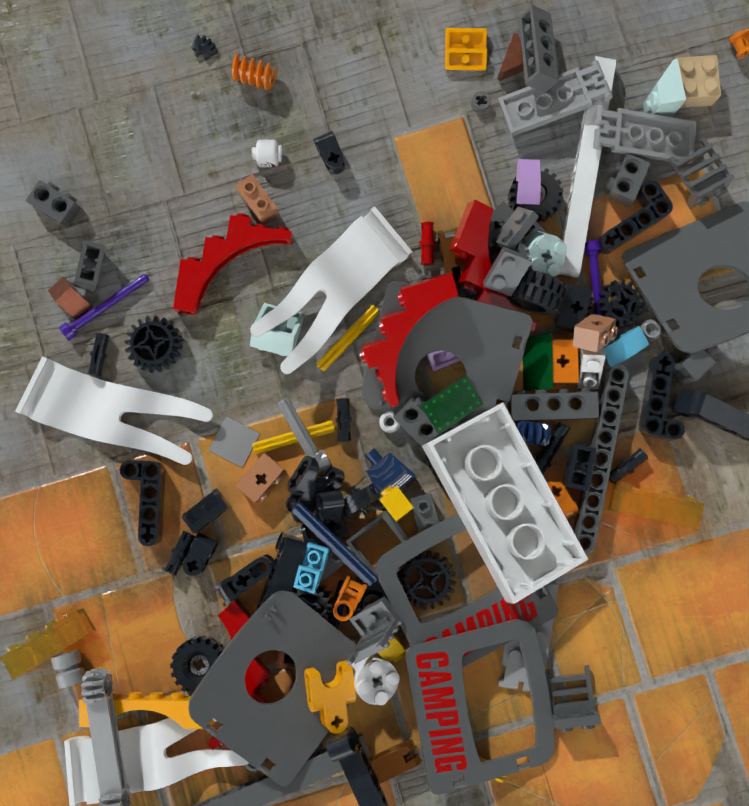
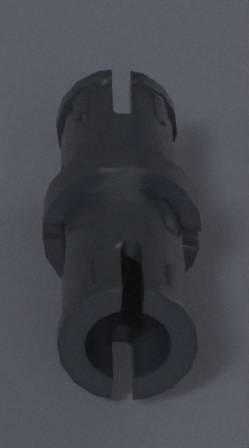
M96 333L93 351H90L91 361L87 372L88 375L101 377L104 359H107L106 349L110 338L107 334Z
M350 398L336 399L337 418H335L338 428V442L351 441L350 422H352L349 407Z
M639 448L627 459H622L620 464L610 471L609 481L616 485L626 475L634 473L635 468L649 459L647 454Z
M184 530L182 531L176 547L171 550L172 555L164 571L177 576L195 535Z

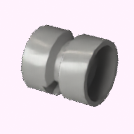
M79 649L51 658L53 669L59 672L55 676L59 689L82 682V677L85 676L86 672L85 668L79 665L82 661Z

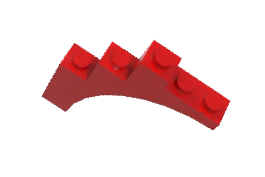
M475 199L467 204L449 248V251L454 252V256L457 258L467 259L458 283L464 285V289L476 292L473 299L475 301L518 311L504 294L488 289L483 285V281L491 269L488 234L494 209ZM532 321L530 332L534 331L537 325L534 321Z
M237 213L236 215H230L226 239L219 235H212V238L205 237L202 262L195 257H187V260L180 259L173 310L177 313L198 316L204 294L221 269L243 253L258 247L275 244L293 245L294 236L292 231H289L286 227L272 229L264 224L253 226L254 223L247 214Z
M452 272L401 287V293L397 294L400 306H405L406 309L383 315L379 328L382 336L386 335V338L366 343L362 347L363 351H360L361 359L364 364L367 363L369 369L378 367V369H375L378 382L382 381L383 383L382 395L385 402L389 401L390 407L399 405L400 401L396 385V365L405 338L413 326L428 311L440 303L458 296Z
M236 599L217 616L227 629L232 640L252 615ZM256 656L246 670V690L256 701L268 703L256 687L259 690L269 682L268 677L271 672L259 657ZM214 736L207 742L212 750L217 746L222 748L225 745Z

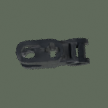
M305 456L301 460L287 485L291 495L286 501V507L296 522L303 523L292 512L296 504L302 503L313 514L316 509L317 494L340 489L345 480L344 472L341 469L330 467L324 475L316 477L319 470V464L316 459L311 456Z
M269 554L260 556L234 575L229 576L213 587V591L217 590L225 601L222 603L225 607L241 596L243 592L268 576L273 570L272 565L275 559ZM260 562H263V563L266 564V566H267V570H266V571H263V570L260 569V567H259ZM248 575L250 579L244 582L242 578Z

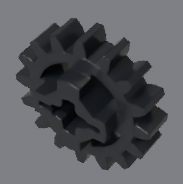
M615 280L610 282V285L607 284L603 287L605 291L599 292L602 299L597 300V303L601 304V308L597 309L598 312L603 311L604 317L616 319L615 324L617 327L622 324L624 326L631 324V322L638 320L636 315L642 314L639 307L644 306V303L640 302L639 299L643 295L637 294L638 287L632 288L633 282L625 285V280H620L619 282Z
M326 585L318 586L315 594L292 586L291 593L297 597L299 595V598L323 618H328L333 611L335 597H331L332 591L325 590Z

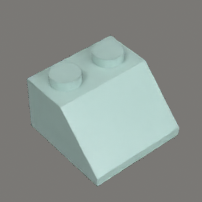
M674 59L644 101L643 108L645 113L673 117L686 101L678 59Z
M264 303L255 322L277 306ZM298 312L289 320L260 337H254L251 334L250 347L281 356H288L296 347L305 314Z

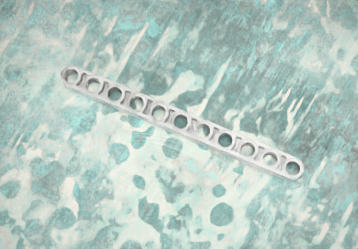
M595 56L593 61H599L605 76L603 80L607 81L610 90H612L616 60ZM604 98L592 102V107L584 109L561 239L567 246L565 261L558 274L562 276L578 278L581 270L601 149H593L594 131L597 128H602L595 125L596 109L598 105H604L605 110H608L610 100L605 101Z

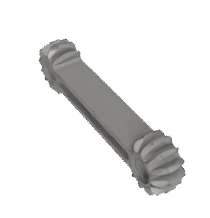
M91 669L86 671L85 676L82 677L83 683L80 686L82 688L83 702L86 703L100 790L99 806H130L132 793L129 791V784L126 783L112 694L114 691L112 674L109 673L108 669Z

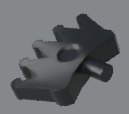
M197 34L194 42L191 44V48L197 51L194 54L195 57L201 54L205 60H208L210 57L218 54L217 49L213 50L216 46L215 43H212L211 38L205 41V35L200 38L199 34Z

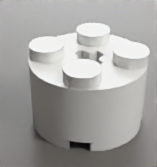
M374 654L356 664L354 662L351 664L356 695L369 704H386L394 695L400 681V676L395 667L378 654Z

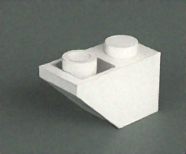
M578 348L579 383H577V389H599L606 356L604 348L598 352Z

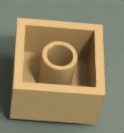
M717 55L675 58L678 59L686 101L680 108L712 106L721 96Z

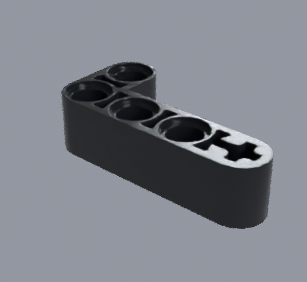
M648 180L640 187L636 197L643 207L641 210L606 231L598 239L601 247L600 253H612L662 221L672 212L673 204L657 181ZM645 189H649L652 192V196L647 195ZM657 206L662 207L664 213H660L657 210ZM639 217L645 218L647 224H642ZM622 228H626L629 231V235H624ZM614 237L615 240L612 244L607 245L605 241L608 242Z
M662 353L653 357L649 363L638 428L644 436L671 441L680 439L685 433V427L678 420L665 418L675 365L673 356L668 353ZM656 379L662 383L661 390L657 389L654 385ZM652 400L658 403L657 411L651 407ZM648 421H652L655 425L653 432L647 428ZM670 425L675 427L676 433L674 436L669 434L668 428Z
M679 391L672 410L674 413L685 417L698 418L740 439L749 441V414L703 392Z
M125 461L120 466V475L127 480H141L138 540L143 546L156 545L161 541L163 534L165 467L162 463L156 461ZM133 464L136 467V473L130 476L128 468ZM153 465L158 468V472L154 477L149 474V469ZM152 486L157 490V494L153 499L148 495V490ZM150 508L156 512L153 520L147 517V511ZM154 523H155V526H154V527H151V526L147 527V526H146L147 524H154ZM147 533L154 534V538H148L146 536Z
M284 532L280 533L275 546L277 555L272 565L273 570L267 578L256 611L273 593L281 590L291 592L299 565L302 563L307 544L302 538Z
M351 726L339 734L331 735L326 743L328 755L332 762L339 761L358 805L388 806L385 794L355 729Z

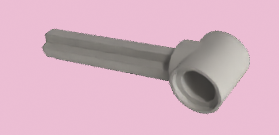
M289 398L280 400L277 405L306 456L315 458L319 464L316 477L329 470L330 467H333L324 450L318 451Z

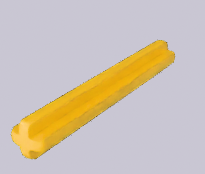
M371 305L316 362V365L322 371H325L380 314V310L376 306Z
M327 421L306 427V430L311 438L335 432V426L333 421ZM292 431L254 442L252 447L254 453L259 454L297 443L298 440Z

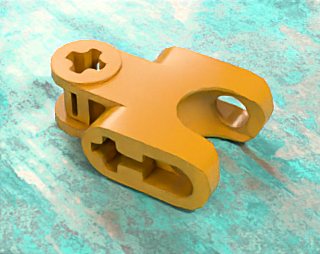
M347 660L336 664L335 678L329 683H322L319 671L313 667L307 668L304 671L309 709L311 712L319 711L321 723L334 734H339L346 729L348 725L346 704L356 701L352 665L346 663Z

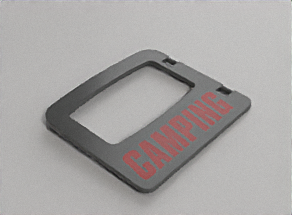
M459 514L438 522L383 554L376 563L375 571L389 603L403 620L400 626L410 646L515 619L525 620L535 629L555 618L558 614V608L546 585L541 587L544 593L543 597L538 598L535 591L515 604L505 602L500 590L496 588L487 595L452 613L424 624L420 623L397 577L396 571L404 563L423 551L467 530ZM513 640L465 652L462 656V668Z
M515 619L412 645L406 650L405 658L429 789L433 794L441 795L454 791L457 788L468 787L519 772V770L537 767L550 760L554 753L555 744L549 689L534 627L529 622ZM510 640H518L530 688L535 727V744L533 747L480 761L467 710L462 656L468 651ZM527 756L528 762L517 765L516 759ZM463 775V781L452 783L453 777Z

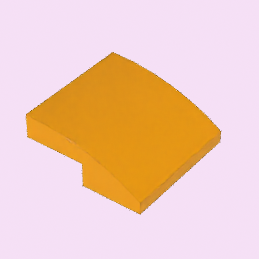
M445 28V70L486 71L487 28Z

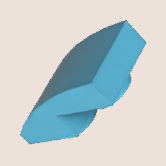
M637 326L604 346L605 358L610 367H613L647 347L649 342L640 326Z
M311 542L307 543L302 565H299L294 588L313 594L316 593L326 566L330 548Z

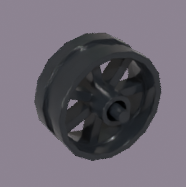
M373 483L361 490L360 488L356 489L355 486L351 487V495L344 499V513L346 516L357 510L360 512L364 511L365 514L368 513V504L380 498L379 494L375 491Z

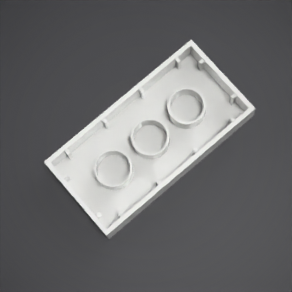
M504 403L494 406L422 446L505 602L515 604L588 560Z

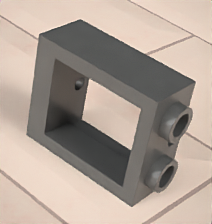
M385 510L346 540L348 544L346 547L374 574H376V566L373 567L355 544V541L383 519L401 542L409 539L388 510Z

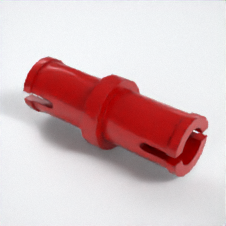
M421 222V241H419V246L421 247L420 265L422 266L434 265V247L436 246V241H434V222Z

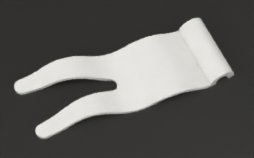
M374 206L365 217L361 216L355 220L325 252L308 266L290 293L277 307L251 326L250 332L252 336L260 337L289 320L317 292H324L326 300L309 331L281 363V371L284 374H291L320 350L352 307L372 290L393 267L399 266L412 254V250Z
M43 356L15 412L26 415L34 421L81 437L149 451L183 465H188L192 462L193 456L191 453L155 434L121 422V416L125 412L187 417L204 422H209L213 418V412L210 409L192 401L97 379L67 368Z
M169 717L152 724L118 730L126 783L129 784V791L131 793L160 789L206 769L247 765L249 762L231 749H201L168 758L166 755L168 746L197 730L184 729ZM78 736L65 740L69 806H75L80 802H87V805L100 803L98 800L100 798V790L92 739L90 736Z

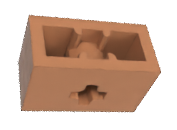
M253 174L235 186L239 195L260 224L266 225L279 216L276 205Z
M590 314L575 326L572 347L598 352L611 340L615 339L617 334V327H615L616 319Z
M263 453L235 486L254 503H258L259 500L263 502L270 495L269 489L272 485L275 484L277 486L284 479L283 473L285 469L268 454ZM266 474L267 476L265 480L267 481V483L259 484L258 482L260 481V479L258 478V476H264Z

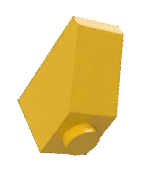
M390 485L380 493L382 497L379 500L395 521L414 508L398 486L392 487Z
M393 633L395 637L389 641L390 646L377 653L384 660L396 663L404 657L405 654L403 652L406 651V648L398 636Z

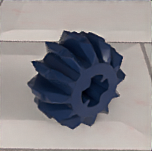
M529 421L517 422L516 427L525 443L543 446L549 444L552 435L549 424Z

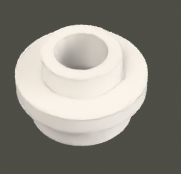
M391 411L384 413L379 422L382 430L387 433H393L400 427V424L393 418L394 412ZM389 418L393 419L394 425L388 426L386 420Z

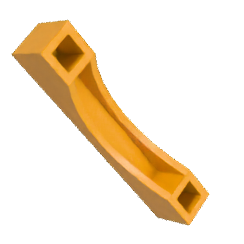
M122 692L112 693L116 716L132 710H149L168 716L184 729H203L190 717L188 703L191 696H185L184 692L171 693V696H163V692H153L150 695H143L142 692H132L129 695H122ZM82 698L79 700V727H90L86 703L83 702ZM214 718L209 722L210 726L214 724Z

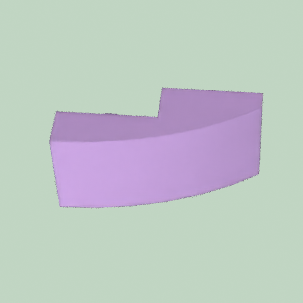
M518 159L516 181H518L517 203L540 205V160Z

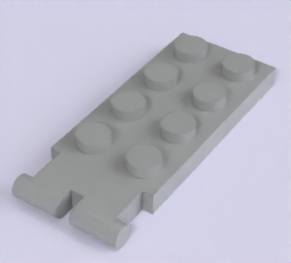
M593 61L590 67L579 70L577 67L559 74V82L546 93L528 86L499 97L498 101L511 136H516L592 107V102L604 98L605 101L612 99L613 95L606 80H603L605 76L599 61Z
M604 105L597 106L595 125L602 128H597L594 131L593 149H601L602 146L612 148L611 152L628 153L633 156L668 162V159L672 156L676 161H679L694 153L695 121L622 108L609 111L605 110Z
M548 583L546 586L556 603L559 585ZM542 588L536 590L538 598L544 596ZM553 619L535 628L545 671ZM513 640L503 647L501 664L505 665L503 678L499 677L498 686L518 689L519 682H523L522 691L530 692L522 652L518 640Z

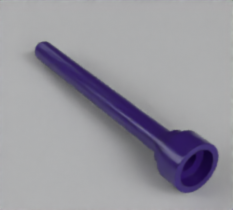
M599 241L585 242L584 252L586 256H589L595 315L603 316L604 312H598L597 310L601 308V304H598L597 300L602 299L599 295L601 283L597 257L601 247Z
M143 274L73 323L65 322L59 326L60 331L70 341L76 337V333L79 332L78 329L147 283L149 276Z

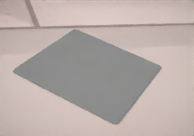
M226 417L209 451L243 467L253 448L252 444L257 441L260 434Z

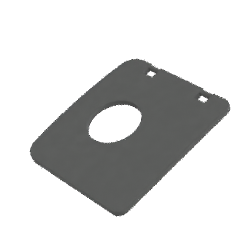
M739 202L631 248L622 254L621 261L624 267L634 279L636 286L677 349L687 353H695L749 333V299L738 308L722 310L707 304L698 292L700 277L707 271L715 268L733 269L741 273L749 283L748 202ZM641 269L645 277L639 278L635 271ZM673 320L679 329L672 331L668 322Z
M392 281L388 284L374 341L386 338V335L382 336L379 328L381 317L406 309L405 306H400L397 294L401 293V287L410 284L401 281ZM460 296L444 301L428 311L413 326L404 340L396 365L399 405L390 407L389 401H384L382 395L384 386L382 381L378 382L375 369H378V367L369 369L367 366L362 386L363 400L368 406L383 412H394L411 395L416 399L420 397L424 402L428 401L431 398L425 395L417 386L415 380L416 366L428 353L448 351L455 354L463 362L466 368V376L483 402V405L449 428H456L493 408L497 399L503 400L507 409L532 327V318L523 312ZM515 335L522 337L519 348L512 347ZM410 408L406 411V413L410 416H414L418 413L417 410L413 408Z
M283 590L275 592L242 626L206 673L189 699V715L196 724L208 731L255 768L262 771L278 785L287 786L329 732L320 721L319 711L311 712L309 709L304 671L307 668L313 667L319 671L322 683H329L335 678L336 664L340 661L348 660L357 645L295 594ZM279 650L285 652L292 658L296 667V680L293 688L283 699L277 702L261 703L256 701L248 694L245 686V674L249 664L256 656L265 651ZM212 718L222 724L218 730L209 725ZM266 758L274 763L271 770L262 765Z

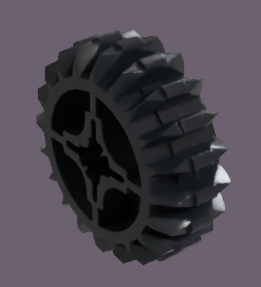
M146 316V323L139 319L138 327L131 325L134 332H127L131 339L125 340V344L130 345V347L125 349V352L131 353L128 359L130 361L135 360L133 365L135 367L140 366V370L146 371L148 368L150 373H154L156 368L161 373L163 370L162 366L170 369L169 362L177 363L173 359L175 355L181 357L177 349H183V345L177 342L182 341L183 338L182 336H176L180 330L174 328L175 324L173 322L167 323V319L164 317L160 320L158 316H154L153 320H151L149 316ZM154 328L165 330L169 337H158ZM146 332L145 340L139 342L142 335ZM155 340L158 342V345H155L156 348L153 349L150 347V344H153L152 341ZM169 346L167 353L162 357V350ZM139 351H150L154 361L145 360Z
M427 550V556L425 557L422 552L419 554L420 558L416 559L415 556L412 558L414 561L411 563L407 561L405 563L408 565L407 568L400 567V570L405 572V575H398V579L404 580L401 585L403 588L406 587L404 590L405 594L410 595L408 597L409 602L415 599L414 607L416 608L422 602L423 610H426L427 603H430L431 608L435 609V601H438V604L442 606V597L447 601L450 599L446 592L454 593V589L449 587V584H456V580L450 579V577L456 575L455 571L448 572L453 565L451 563L444 565L447 561L445 556L439 561V552L435 553L434 558L431 557V550ZM433 562L439 565L440 568L426 571L421 563ZM416 567L419 572V578L414 584L409 586V575L412 569ZM421 570H423V572L427 574L428 577L429 575H432V578L430 579V584L432 585L433 589H431L429 585H426V583H421L424 580ZM444 574V585L438 592L435 588V581L440 575ZM426 588L431 592L432 596L422 597L415 594L414 591Z

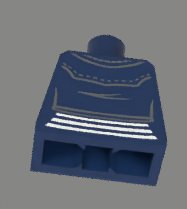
M374 448L365 455L372 464V467L366 472L380 497H382L380 493L388 486H398L400 489L416 476L390 452L382 457Z

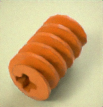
M236 53L231 72L234 81L241 80L243 84L248 82L250 86L256 85L260 89L264 87L265 90L269 91L275 84L278 67L276 65L271 70V63L268 62L264 68L262 60L259 61L258 65H255V58H252L250 63H248L247 56H244L241 61L240 54Z

